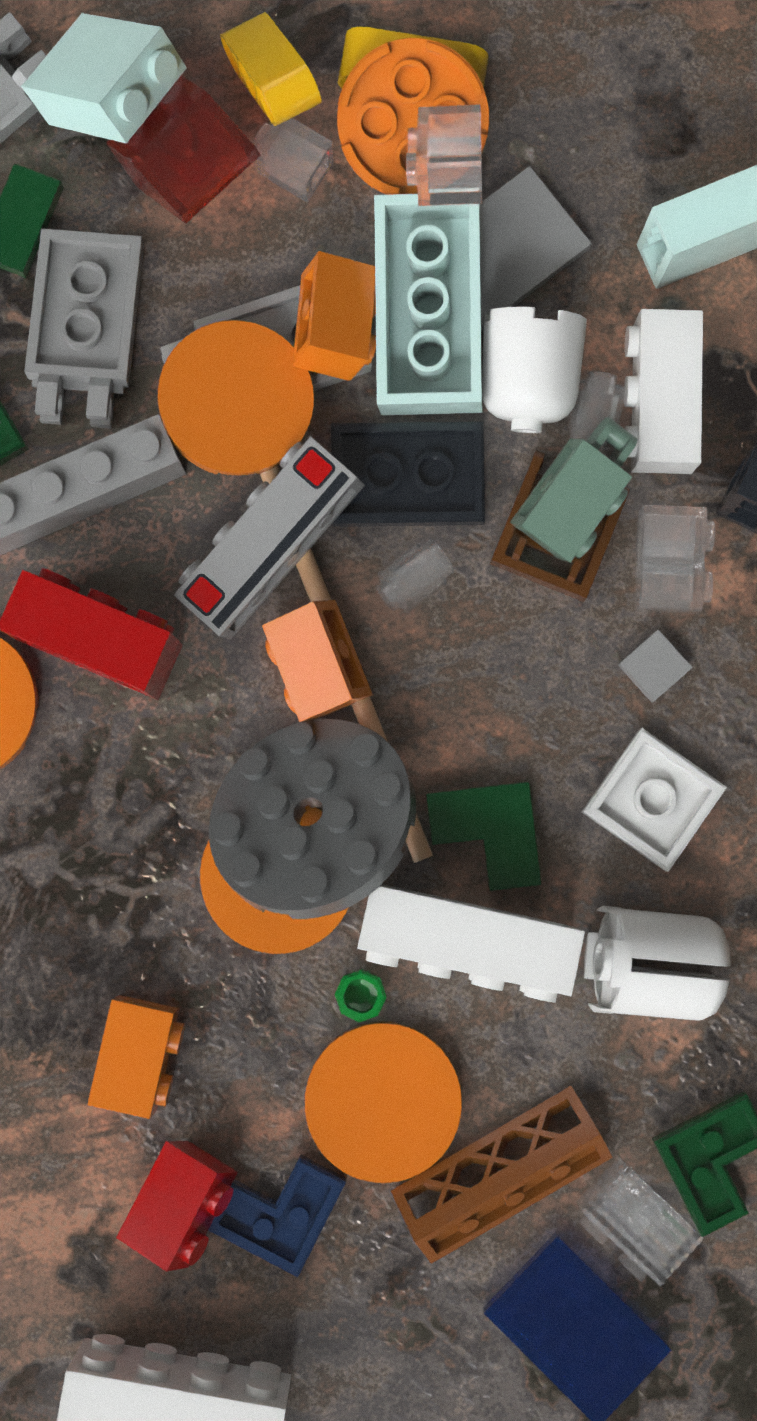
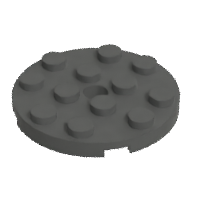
M317 719L294 723L270 734L245 751L223 780L216 794L209 822V843L215 865L228 885L245 902L262 912L267 910L274 913L287 914L292 919H309L342 911L375 891L391 875L404 856L401 849L407 838L410 825L415 826L416 796L413 782L407 768L394 748L378 733L365 726L337 719ZM306 806L323 808L322 816L316 823L310 826L300 825L301 818L306 812Z

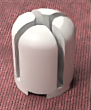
M602 906L597 909V911L605 912L606 914L602 919L599 932H588L584 958V978L594 979L595 994L598 1004L588 1003L593 1012L696 1021L716 1014L726 997L730 979L715 977V975L707 973L632 966V958L730 967V947L723 929L715 921L703 916L631 910L612 906Z

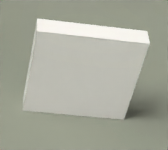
M640 728L584 807L582 813L661 869L669 872L727 787L644 728Z

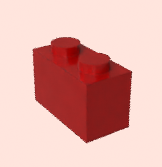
M166 1141L116 1238L166 1272L189 1268V1266L194 1265L201 1258L208 1245L209 1238L206 1236V1233L215 1217L221 1215L230 1203L234 1191L230 1186L238 1172L189 1141Z

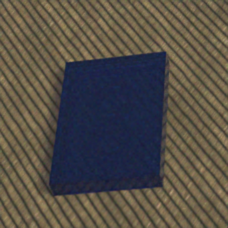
M556 1232L483 1307L484 1314L590 1421H605L672 1351L670 1346Z

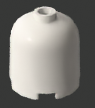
M535 307L495 308L490 310V315L485 314L482 400L487 410L495 417L512 421L511 431L541 433L543 423L558 422L567 417L572 411L579 391L587 319L580 314L564 310H558L557 320L535 318Z

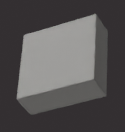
M656 630L618 664L651 703L656 701L693 668L659 630Z

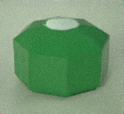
M363 968L344 974L334 994L341 1014L357 1022L378 1016L387 998L380 976Z

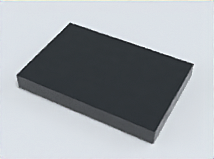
M483 421L331 423V455L365 485L332 523L333 527L485 524Z

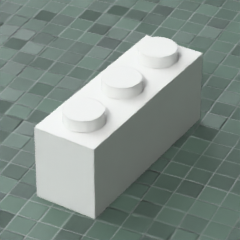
M641 309L634 325L627 326L625 333V357H633V376H626L624 384V406L632 407V426H625V430L638 439L635 448L628 456L631 457V473L692 474L701 464L703 311Z

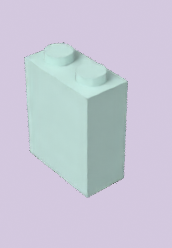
M81 13L21 87L49 125L127 143L187 67L162 27Z
M757 165L652 207L636 245L656 289L757 248Z

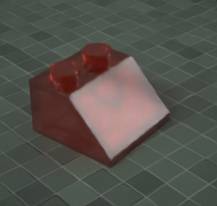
M182 75L127 143L110 139L106 142L136 187L185 224L261 156L257 147L205 90Z

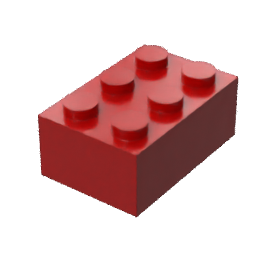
M41 568L37 576L22 569L1 616L0 631L22 643L159 701L183 646L173 635L175 628L168 625L167 620L142 609L138 610L136 617L126 613L128 608L119 604V600L90 588L87 597L79 594L81 588L71 584L70 579L51 570Z

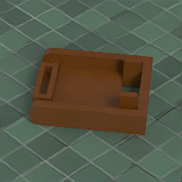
M536 450L490 565L584 602L587 599L626 499L612 515L608 516L605 514L594 530L597 533L595 542L582 557L577 558L575 556L571 563L561 560L571 564L566 579L520 561L519 559L525 546L556 558L510 523L543 477V475L538 474V471L543 466L545 453ZM626 486L624 489H626L629 494L631 488Z

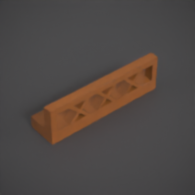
M569 1086L391 1190V1193L414 1242L432 1264L613 1157L573 1087ZM570 1106L581 1122L563 1134L547 1131L551 1118ZM517 1137L532 1140L526 1156L517 1161L502 1158L508 1142ZM472 1163L487 1166L482 1181L471 1188L456 1185L461 1170ZM426 1190L441 1192L436 1208L417 1219L409 1200Z

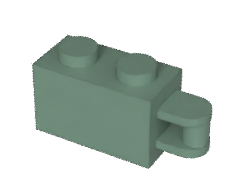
M609 416L601 421L587 441L570 438L510 523L558 559L571 563L575 556L577 558L582 557L595 542L597 533L594 530L605 514L610 516L616 512L627 497L628 491L624 488L632 476L620 467L635 448L638 439ZM605 441L615 448L609 458L598 451Z

